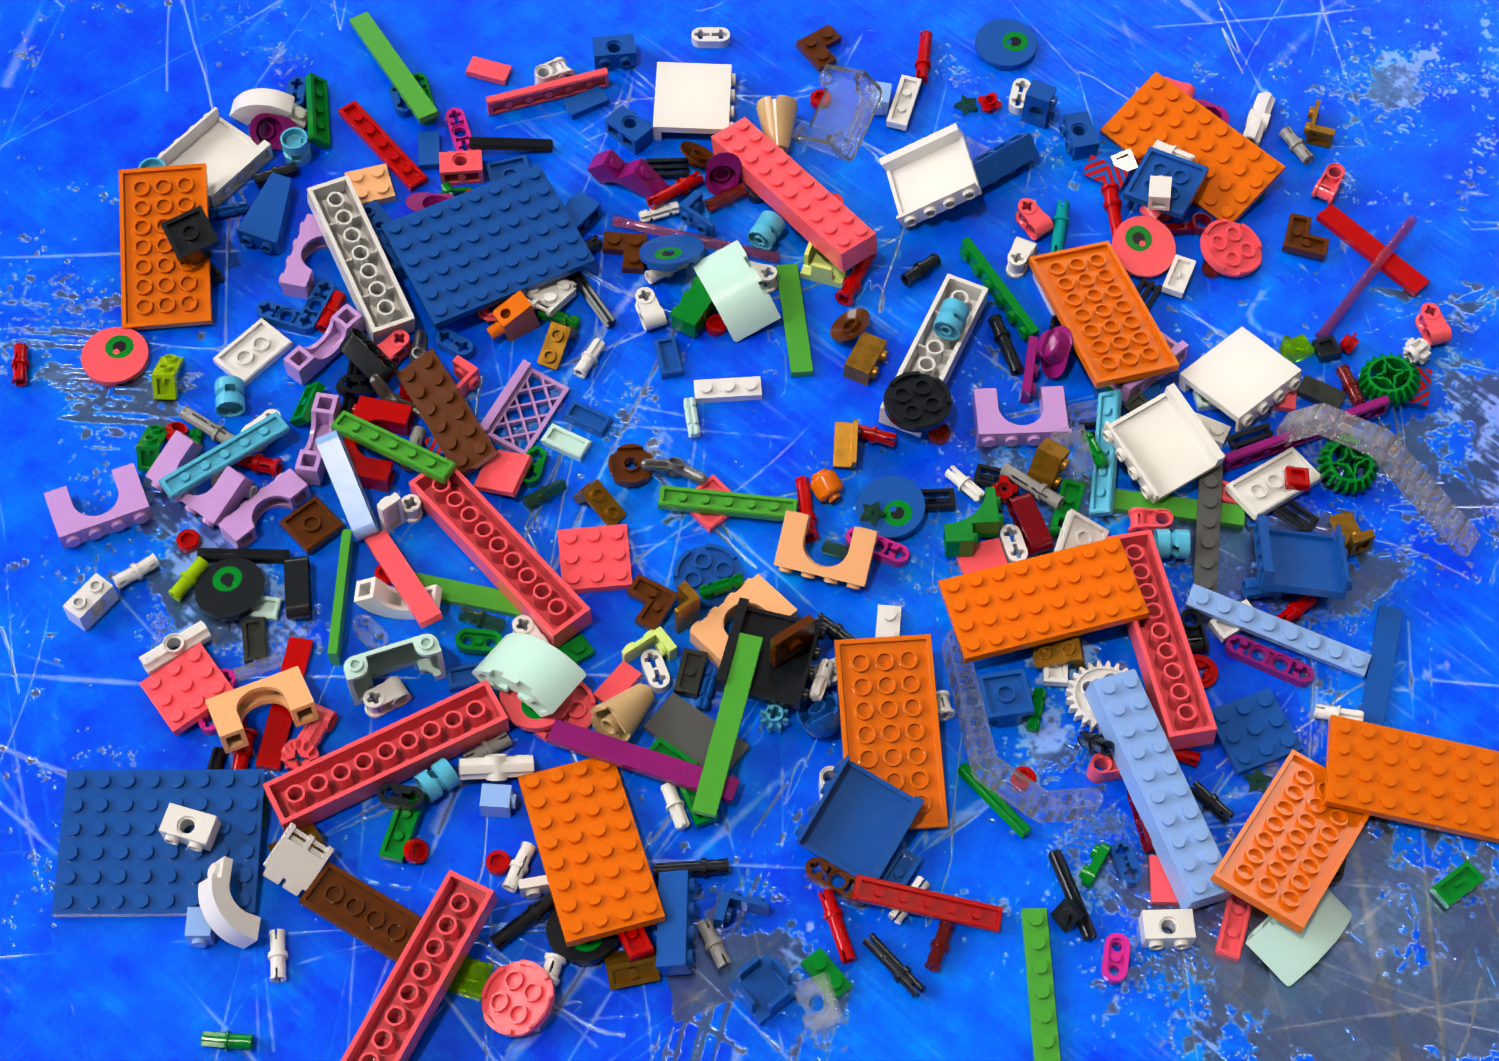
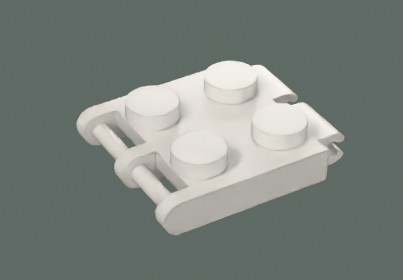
M563 278L524 293V296L532 299L527 298L533 309L538 308L546 312L547 316L552 317L576 296L578 287H576L577 283Z
M291 822L263 863L267 868L262 875L277 885L285 878L282 888L298 896L302 889L304 891L308 889L332 854L334 848L324 846L315 840V836L311 834L308 836L295 828L296 825ZM292 832L305 839V842L293 835ZM311 844H313V845H315L316 847H318V848H320L321 850H323L324 853H322V852H320L319 850H317L316 848L312 847Z

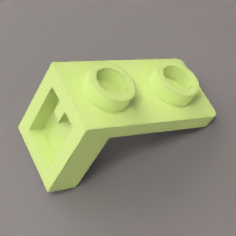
M660 626L655 630L652 629L646 632L640 640L627 644L622 650V661L624 660L629 663L642 655L644 651L655 646V649L660 652L662 657L665 656L671 662L677 658V646Z

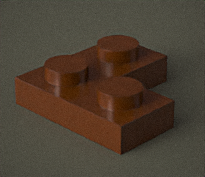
M829 24L796 41V48L821 73L836 65L837 59L828 49L841 43V36Z
M1291 213L1281 251L1324 261L1329 239L1308 234L1312 217Z
M604 231L603 254L623 255L622 273L644 274L645 263L640 262L639 250L647 242V234Z
M639 573L627 590L628 597L644 604L635 618V624L648 631L660 627L678 601L677 592Z

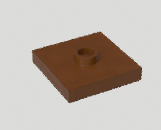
M316 495L279 521L282 529L308 556L345 529L344 524Z
M811 615L805 616L771 638L770 662L774 667L782 664L813 643L815 619Z

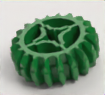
M1390 352L1389 356L1381 353L1380 358L1373 355L1371 361L1366 360L1365 366L1360 370L1358 382L1360 383L1359 389L1363 392L1364 398H1369V401L1387 395L1390 400L1388 408L1390 405H1395L1398 408L1399 403L1406 405L1408 399L1413 400L1415 394L1419 391L1421 378L1415 362H1410L1409 357L1402 359L1401 354L1393 356L1392 352Z
M1344 434L1339 439L1335 436L1330 442H1326L1323 446L1324 448L1319 451L1320 456L1316 462L1320 464L1317 467V471L1323 473L1320 476L1321 480L1327 479L1326 487L1333 485V491L1337 492L1338 489H1341L1342 495L1348 491L1351 495H1354L1357 491L1361 493L1366 488H1369L1372 485V481H1375L1377 478L1376 473L1379 471V466L1376 465L1379 462V458L1373 457L1376 450L1368 449L1370 443L1364 445L1362 444V438L1356 441L1353 435H1350L1347 439ZM1340 451L1339 459L1332 462V454ZM1360 468H1364L1363 476L1356 479L1357 471Z

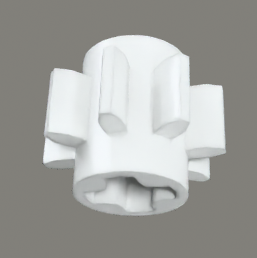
M1412 337L1405 343L1406 346L1403 348L1404 358L1409 357L1410 362H1415V364L1418 362L1421 365L1429 359L1428 356L1431 355L1430 344L1423 338L1415 340Z

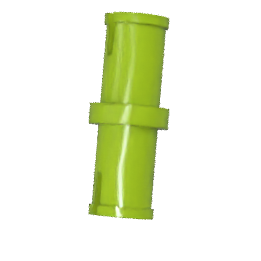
M197 556L186 572L182 571L180 579L168 591L169 595L180 602L191 586L195 587L197 579L210 566L208 562Z

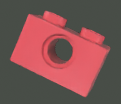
M482 150L439 152L441 184L444 182H449L451 185L484 183Z

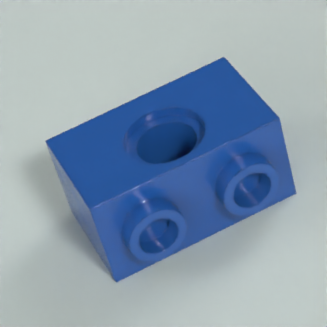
M633 34L592 37L595 70L636 67V50Z
M1033 79L1025 94L1021 121L1045 129L1047 123L1052 122L1055 115V110L1052 109L1055 108L1058 97L1055 96L1057 87Z
M621 105L605 118L606 133L635 155L653 141V127L651 124L642 120L633 110H629L624 105Z
M1088 111L1063 115L1059 131L1060 135L1065 138V148L1067 153H1070L1072 161L1090 158L1091 155L1097 157L1100 143Z

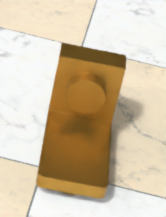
M1316 100L1315 106H1310L1307 118L1311 119V121L1306 122L1303 134L1307 135L1305 143L1330 149L1336 129L1315 125L1321 100Z
M551 321L537 363L558 370L569 338L576 339L578 330Z
M598 479L588 482L572 497L577 504L586 501L606 526L616 525L626 515V512Z
M1350 511L1330 516L1329 522L1334 531L1337 524L1341 525L1342 534H1345L1344 547L1348 549L1349 557L1370 550L1376 537L1372 529L1360 530Z
M1079 637L1032 647L1034 663L1037 669L1065 663L1075 664L1077 672L1079 667L1086 669L1084 650Z

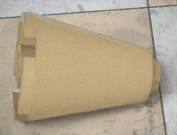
M778 95V99H771V96L763 97L757 102L756 107L762 132L787 153L798 111L797 101L786 95Z
M638 683L596 705L590 711V713H593L590 721L595 731L628 742L654 702L653 690L648 685Z

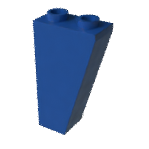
M271 173L237 228L240 243L247 247L260 249L268 254L280 255L294 195L291 178Z

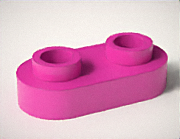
M1121 933L1109 935L1104 943L1101 975L1110 984L1121 983L1128 972L1130 941ZM1112 946H1118L1120 951H1114ZM1115 969L1118 974L1112 975L1109 970Z

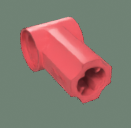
M315 703L319 719L305 724L297 738L308 740L317 748L326 732H330L334 728L338 713Z

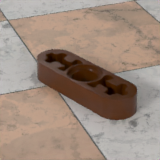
M813 857L807 861L805 875L809 881L823 889L832 888L834 895L853 906L864 907L867 905L866 903L851 900L855 883L854 876L820 857ZM820 866L821 872H816V874H813L812 868ZM828 871H830V873L827 876V881H824V876L827 875ZM832 878H843L845 881L844 886L840 888L834 887L831 884ZM849 883H851L852 887L851 889H849V892L846 893L849 887Z

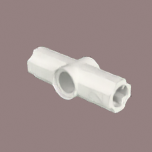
M1266 91L1258 94L1253 109H1250L1243 136L1257 146L1260 144L1263 132H1266L1271 117L1270 113L1276 99L1272 96V93Z
M199 621L179 634L172 633L167 635L162 644L140 656L139 660L145 671L152 675L200 642L203 645L213 638L204 622ZM180 646L178 649L172 650L174 647Z
M487 754L485 757L459 758V779L502 781L511 777L534 773L533 755L507 756V754Z

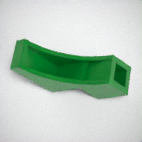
M985 487L984 501L973 515L962 521L944 524L943 544L945 557L973 556L974 546H978L979 537H998L999 527H1003V514L998 513V510L1001 508L1000 496H996L995 487Z

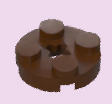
M625 444L618 447L617 451L613 455L611 454L608 460L609 474L617 486L637 487L648 484L654 470H644L640 464L643 459H653L652 454L648 453L638 444ZM629 462H633L636 467L629 469L625 466H628Z

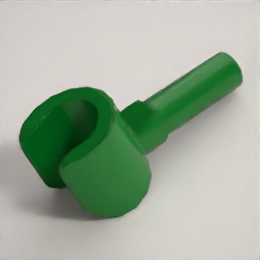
M449 182L441 184L443 189L441 193L454 196L466 190H472L471 186L453 188Z

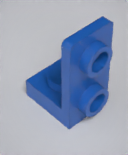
M695 189L679 205V218L683 223L697 229L701 235L713 239L715 237V224L699 214L703 207L702 193Z
M721 891L713 925L715 928L723 930L725 922L730 923L733 908L769 916L770 903L760 897H744L736 891Z

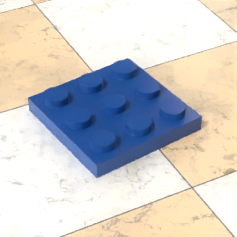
M1149 147L1124 190L1123 199L1148 207L1150 176L1162 175L1172 177L1169 211H1156L1183 220L1209 172V167Z
M1270 688L1211 709L1217 726L1215 737L1236 776L1283 760L1288 757L1292 749L1299 753L1303 750L1300 741Z

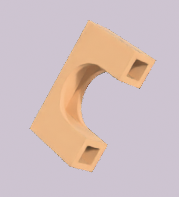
M786 510L774 560V565L779 566V571L792 573V570L802 572L801 576L812 579L815 578V575L824 577L825 582L837 584L839 580L847 582L846 587L860 590V586L865 587L867 585L879 531L854 526L850 548L845 559L835 566H823L813 561L806 550L805 542L811 515Z
M759 574L752 579L748 578L737 592L730 593L719 607H713L707 614V617L702 621L695 622L690 628V642L699 651L707 652V658L718 669L728 639L724 627L735 616L740 597L749 599V607L797 617L798 609Z
M298 666L205 700L226 754L249 745L242 722L245 716L258 706L279 704L286 707L296 727L319 719L314 700Z

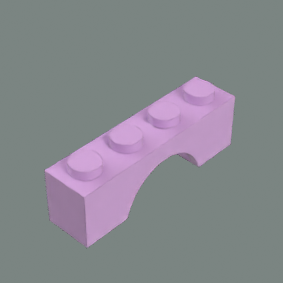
M307 214L305 221L301 222L299 236L293 241L291 256H288L286 259V269L279 277V285L282 287L283 295L306 300L313 290L315 280L312 269L307 267L305 262L312 253L321 249H328L323 234L312 214Z
M346 303L331 316L326 332L316 343L309 347L298 345L283 359L287 375L300 385H305L342 352L339 345L351 328L359 329L362 332L366 331L363 315Z
M316 393L311 410L309 439L304 450L300 449L295 465L296 474L307 484L317 486L322 484L326 466L315 439L332 432L330 426L341 414L342 407L339 395Z
M290 468L284 473H280L268 486L262 487L254 497L243 502L236 511L222 519L218 524L222 536L234 548H247L258 539L256 524L261 515L274 508L295 510L311 497L308 484Z

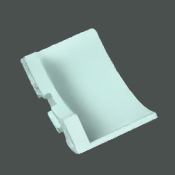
M738 240L692 265L734 342L742 340L781 318L763 284H758L762 280L754 266L752 267L746 252Z
M522 633L507 634L471 672L480 682L487 679L492 689L504 692L509 690L517 692V698L531 707L540 717L553 714L586 677V673L559 649L539 638Z
M1327 888L1301 934L1273 917L1268 916L1249 933L1246 944L1286 986H1291L1331 948L1347 927L1352 914Z

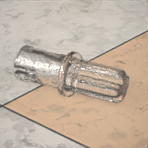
M274 654L257 661L253 659L254 662L233 668V671L239 683L257 675L261 677V674L281 667L282 662L280 656Z

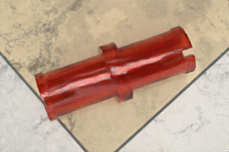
M741 182L728 190H721L720 194L704 200L705 206L711 213L724 205L729 206L733 201L748 195V191L744 183Z
M1349 365L1339 366L1335 372L1342 383V390L1347 392L1352 406L1355 407L1365 403L1366 399L1359 388L1360 383L1354 378Z
M941 920L939 922L935 938L930 942L929 946L931 949L924 967L926 969L929 967L928 970L931 972L940 971L944 955L949 952V941L955 929V925L951 924L950 921Z

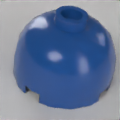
M825 691L822 700L816 702L811 701L809 697L807 703H802L804 706L802 710L796 711V720L808 735L816 738L830 737L835 735L841 728L839 698L836 692L832 691L833 694H828Z

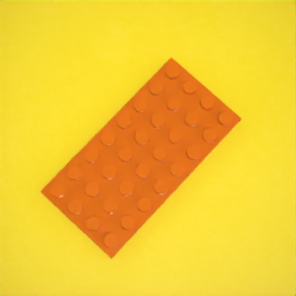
M1155 72L1100 129V134L1124 151L1130 148L1137 162L1142 161L1148 148L1153 147L1156 140H1161L1172 146L1177 145L1178 149L1193 154L1195 156L1194 162L1209 167V172L1192 203L1214 220L1227 219L1228 221L1237 222L1285 171L1283 164L1158 72Z
M206 163L119 170L122 329L147 330L213 324L211 260L207 259L196 265H193L190 259L180 263L160 224L200 205L209 220L208 172Z
M1109 240L1029 257L1028 264L1060 324L1070 329L1073 336L1072 346L1096 389L1178 371L1180 364Z
M1119 536L938 581V587L965 664L1149 618L1148 608Z
M931 634L834 640L843 761L848 755L850 756V761L913 798L918 796L925 800L908 830L948 828Z
M1331 715L1328 720L1323 805L1499 844V751Z
M1292 749L1210 880L1301 934L1370 815L1323 805L1326 768Z
M589 758L518 776V783L566 947L665 921V914L617 766Z

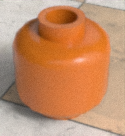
M824 468L811 477L810 488L820 502L829 501V503H833L841 497L840 492L843 490L844 485L834 470Z

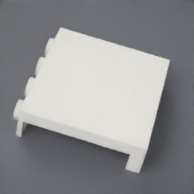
M657 62L653 140L662 141V132L716 134L732 125L733 122H730V118H734V105H730V102H735V89H731V86H735L736 73H732V65Z
M214 107L156 158L163 160L166 166L206 163L209 207L217 208V206H220L246 183L254 173L256 174L273 159L274 156L270 143L264 140L259 145H256L251 137L219 116L218 108Z
M956 123L879 159L881 166L887 173L899 214L896 216V219L904 229L915 226L923 220L932 218L947 209H952L956 205L972 200L982 194L964 134Z
M1241 327L1183 370L1179 375L1178 388L1183 392L1188 391L1190 388L1195 390L1236 421L1235 431L1239 432L1244 427L1250 426L1259 415H1264L1272 405L1281 402L1289 392L1295 391L1301 384L1302 370L1244 327Z
M1174 383L1167 386L1165 392L1114 422L1109 423L1106 421L1102 430L1105 441L1113 445L1117 458L1120 462L1124 461L1128 467L1130 477L1134 481L1137 480L1141 486V493L1146 499H1150L1152 504L1218 467L1225 458L1224 453Z

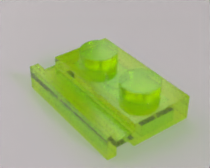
M466 957L447 992L482 1002L481 993L492 973L493 964Z

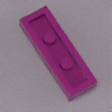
M1029 336L1020 398V403L1029 404L1030 395L1035 396L1037 383L1032 381L1033 377L1037 378L1039 364H1035V359H1039L1040 354L1037 350L1038 337Z

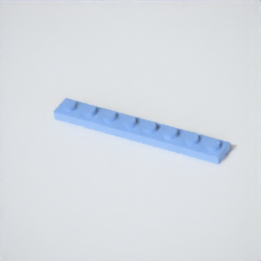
M1196 584L1192 585L1184 605L1185 608L1195 609L1200 614L1359 678L1365 676L1372 656Z

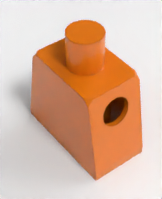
M520 290L493 311L492 314L496 323L486 330L493 340L504 334L508 341H513L540 327L532 305Z

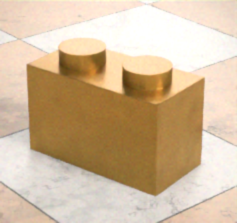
M863 331L844 364L843 377L868 386L871 379H876L880 370V363H885L889 351L886 350L887 341Z
M1046 438L1037 447L1027 475L1041 484L1046 483L1051 490H1057L1063 480L1060 475L1067 469L1070 460L1067 458L1071 450Z

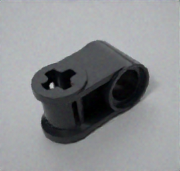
M1186 609L1182 612L1180 618L1192 653L1202 652L1207 654L1209 643L1201 614L1195 609ZM1185 621H1190L1194 625H1188Z

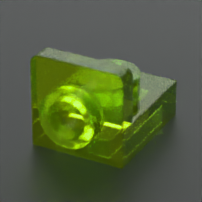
M1304 334L1292 339L1289 335L1283 336L1279 347L1282 356L1292 363L1314 355L1315 349Z

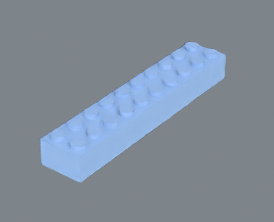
M1131 669L1091 681L1084 692L1104 739L1114 743V751L1109 750L1112 752L1113 759L1151 838L1154 850L1181 909L1194 910L1228 899L1232 893L1210 880L1223 858L1136 670Z

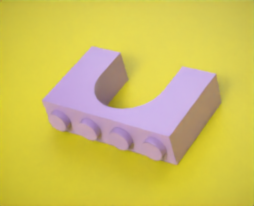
M1063 386L1041 387L1038 398L1041 417L1028 425L1013 424L1001 415L996 388L974 389L972 407L977 446H1037L1046 438L1058 444H1066L1069 435V425Z
M176 430L145 476L152 480L151 485L162 492L163 488L158 480L194 460L203 446ZM227 465L215 485L208 492L201 495H192L188 491L173 501L178 504L180 501L185 503L186 506L184 508L195 516L199 513L203 516L202 521L213 528L215 525L219 526L218 524L225 516L231 515L237 509L254 482L238 470Z
M134 463L111 470L118 488V499L113 508L102 515L87 516L79 513L74 507L66 486L44 493L63 549L76 547L83 542L99 539L106 534L119 532L129 526L142 524L154 518Z

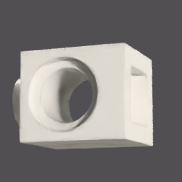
M1162 175L1150 176L1147 210L1169 211L1172 177Z

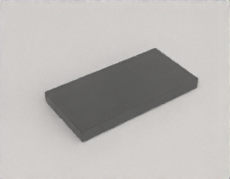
M673 692L643 727L644 731L654 738L658 739L660 736L696 761L698 766L704 767L716 721ZM739 737L737 738L728 774L750 749V745Z

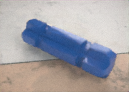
M246 201L237 202L238 204L220 205L217 208L210 207L209 220L217 219V217L237 215V213H247L249 210Z
M709 666L706 669L696 703V708L700 711L706 712L709 710L719 670L716 667Z

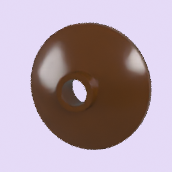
M684 141L680 145L681 152L689 160V164L695 168H707L709 160L714 156L707 148L691 141Z
M855 308L845 312L833 323L830 330L831 337L836 342H847L858 337L867 328L870 322V314L863 308Z

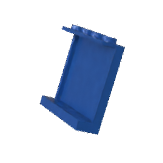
M1257 515L1253 539L1260 590L1345 600L1347 591L1352 590L1353 577L1349 576L1348 549L1344 547L1345 534H1342L1341 525L1337 524L1334 536L1268 528L1267 516Z
M847 755L844 761L839 759L832 772L836 775L831 782L827 780L820 791L823 794L820 802L814 801L807 814L811 817L806 824L802 822L795 833L798 837L796 844L854 877L860 874L879 879L925 800L918 796L913 798L850 761V756Z

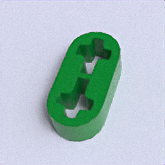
M540 446L531 447L526 452V455H530L532 459L536 455H540V458H537L536 464L532 461L522 482L524 487L534 488L541 482L547 463L546 451ZM531 471H533L534 476H532L531 479H527V477L530 476Z

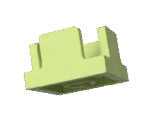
M809 241L804 253V264L800 278L842 288V282L846 278L848 270L844 272L839 270Z

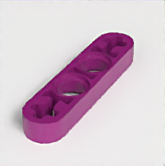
M1235 634L1229 636L1226 640L1224 650L1229 657L1296 687L1306 688L1314 678V671L1309 665L1246 637ZM1235 643L1239 644L1237 650L1233 649ZM1246 648H1249L1247 655H1245ZM1260 652L1263 654L1264 659L1257 661L1252 657V653ZM1277 661L1283 662L1286 665V669L1282 671L1277 670L1274 667V663ZM1291 667H1293L1294 670L1292 674H1288L1290 672ZM1301 672L1305 673L1304 679L1299 678Z

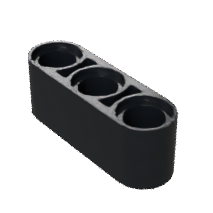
M351 328L339 345L340 350L369 379L373 374H378L388 385L398 371L397 365L359 329Z
M309 557L284 558L285 610L287 620L311 618L312 602Z

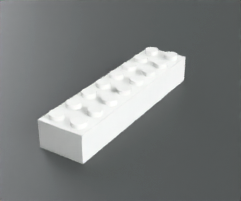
M346 175L307 188V202L356 309L363 315L365 328L370 339L375 344H378L396 330H404L407 333L415 331V317L349 176Z
M947 273L896 377L906 372L920 371L921 374L930 375L934 378L938 377L947 384L986 304L988 288ZM947 298L959 299L965 302L970 309V314L964 324L960 337L953 341L937 336L932 329L941 305ZM882 402L879 413L880 423L919 438L921 437L923 432H909L894 425L887 417Z

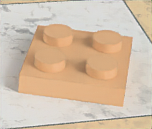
M386 163L344 173L345 176H349L362 206L373 200H376L380 205L396 201Z

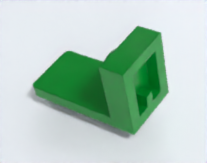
M161 425L146 427L136 445L138 471H149L162 452L161 447L166 440L167 434L165 427Z

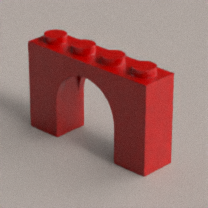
M361 395L357 404L354 403L352 408L353 415L391 433L409 436L415 418L412 405ZM345 437V446L362 487L389 493L395 477L393 462L363 455L358 451L359 444Z

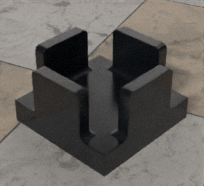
M201 205L160 223L180 263L190 259L193 265L199 264L212 258L211 249L220 245L219 239Z

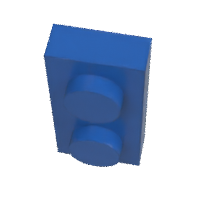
M901 846L880 879L908 885L922 863L923 858Z

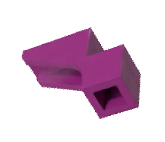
M612 149L595 154L587 169L600 184L606 182L619 183L646 198L669 187L643 158L625 163Z

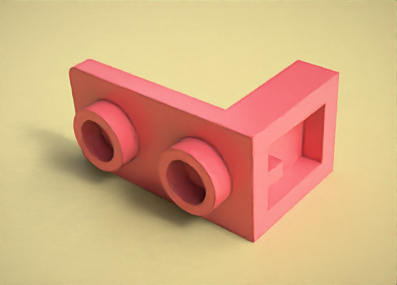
M457 355L452 360L453 372L461 380L457 387L465 398L480 382L479 369Z

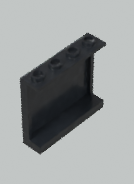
M740 597L716 677V691L724 693L739 633L763 638V643L748 698L800 710L802 702L807 703L810 689L806 688L808 681L812 682L814 678L815 667H812L813 661H818L821 647L818 646L819 639L824 640L827 626H823V616H820L819 621L815 622L813 643L782 664L774 667L770 662L771 638L801 618L749 607V599Z

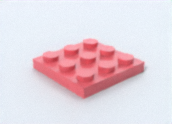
M627 524L557 530L561 578L576 594L625 590L632 584Z
M200 642L139 683L175 736H178L210 714L205 702L206 699L233 690V687Z

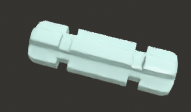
M685 398L683 405L688 437L691 439L699 438L700 426L695 398Z

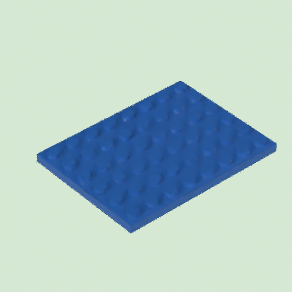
M539 164L381 225L382 233L435 329L502 303L520 290L524 294L595 265V258Z
M67 770L52 915L54 917L187 916L188 907H200L198 884L208 878L207 872L210 865L226 856L233 859L229 888L234 902L245 912L257 916L265 790L262 784L266 783V770ZM169 803L218 817L221 826L211 851L202 849V852H197L189 849L186 844L172 845L164 841L159 828ZM187 826L183 833H191L195 826Z

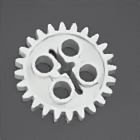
M1097 661L1096 667H1093L1090 662L1087 664L1086 669L1079 667L1078 673L1074 672L1072 680L1068 681V688L1065 692V696H1067L1065 704L1071 705L1068 713H1076L1073 720L1081 719L1082 728L1088 724L1090 725L1089 732L1098 728L1099 734L1102 735L1085 697L1084 689H1087L1093 680L1128 671V668L1120 671L1119 664L1117 663L1113 668L1110 666V661H1107L1105 666H1102L1101 662Z

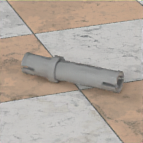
M185 406L180 412L182 420L196 428H200L202 432L209 435L211 440L216 443H223L235 436L228 432L223 425L215 424L189 406Z
M1005 463L1000 471L1001 476H1008L1010 481L1035 495L1034 497L1038 501L1043 500L1056 510L1062 506L1065 497L1051 490L1046 483L1041 484L1010 463Z

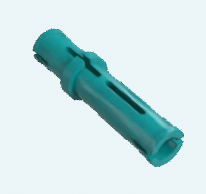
M1058 200L1056 203V214L1052 220L1054 228L1050 252L1063 250L1066 227L1069 225L1068 213L1070 202L1064 200L1063 206H1061L1062 200Z

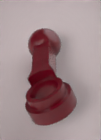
M1199 212L1192 216L1190 222L1163 224L1170 230L1172 235H1194L1195 233L1202 234L1213 221L1206 213ZM1196 223H1202L1205 227H1199Z

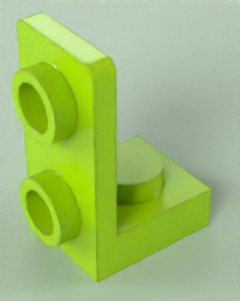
M168 354L160 358L151 374L154 399H177L176 375L184 362L183 357Z

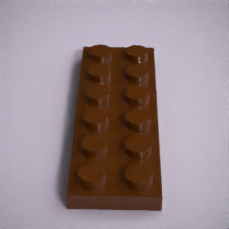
M430 349L396 373L448 460L457 464V469L464 477L499 454L434 349Z
M329 861L298 901L304 908L394 963L398 961L422 919L419 915Z

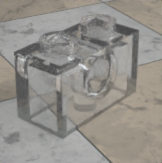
M1073 425L1052 431L1053 437H1051V440L1066 448L1073 445L1075 449L1074 455L1068 456L1067 459L1070 460L1067 469L1062 472V475L1071 476L1095 469L1084 425Z
M824 972L796 982L798 989L794 990L798 1004H803L806 1013L803 1015V1021L807 1030L811 1029L812 1033L817 1034L845 1024L829 974ZM817 997H821L824 1001V1006L819 1011H815L812 1007L813 1000Z

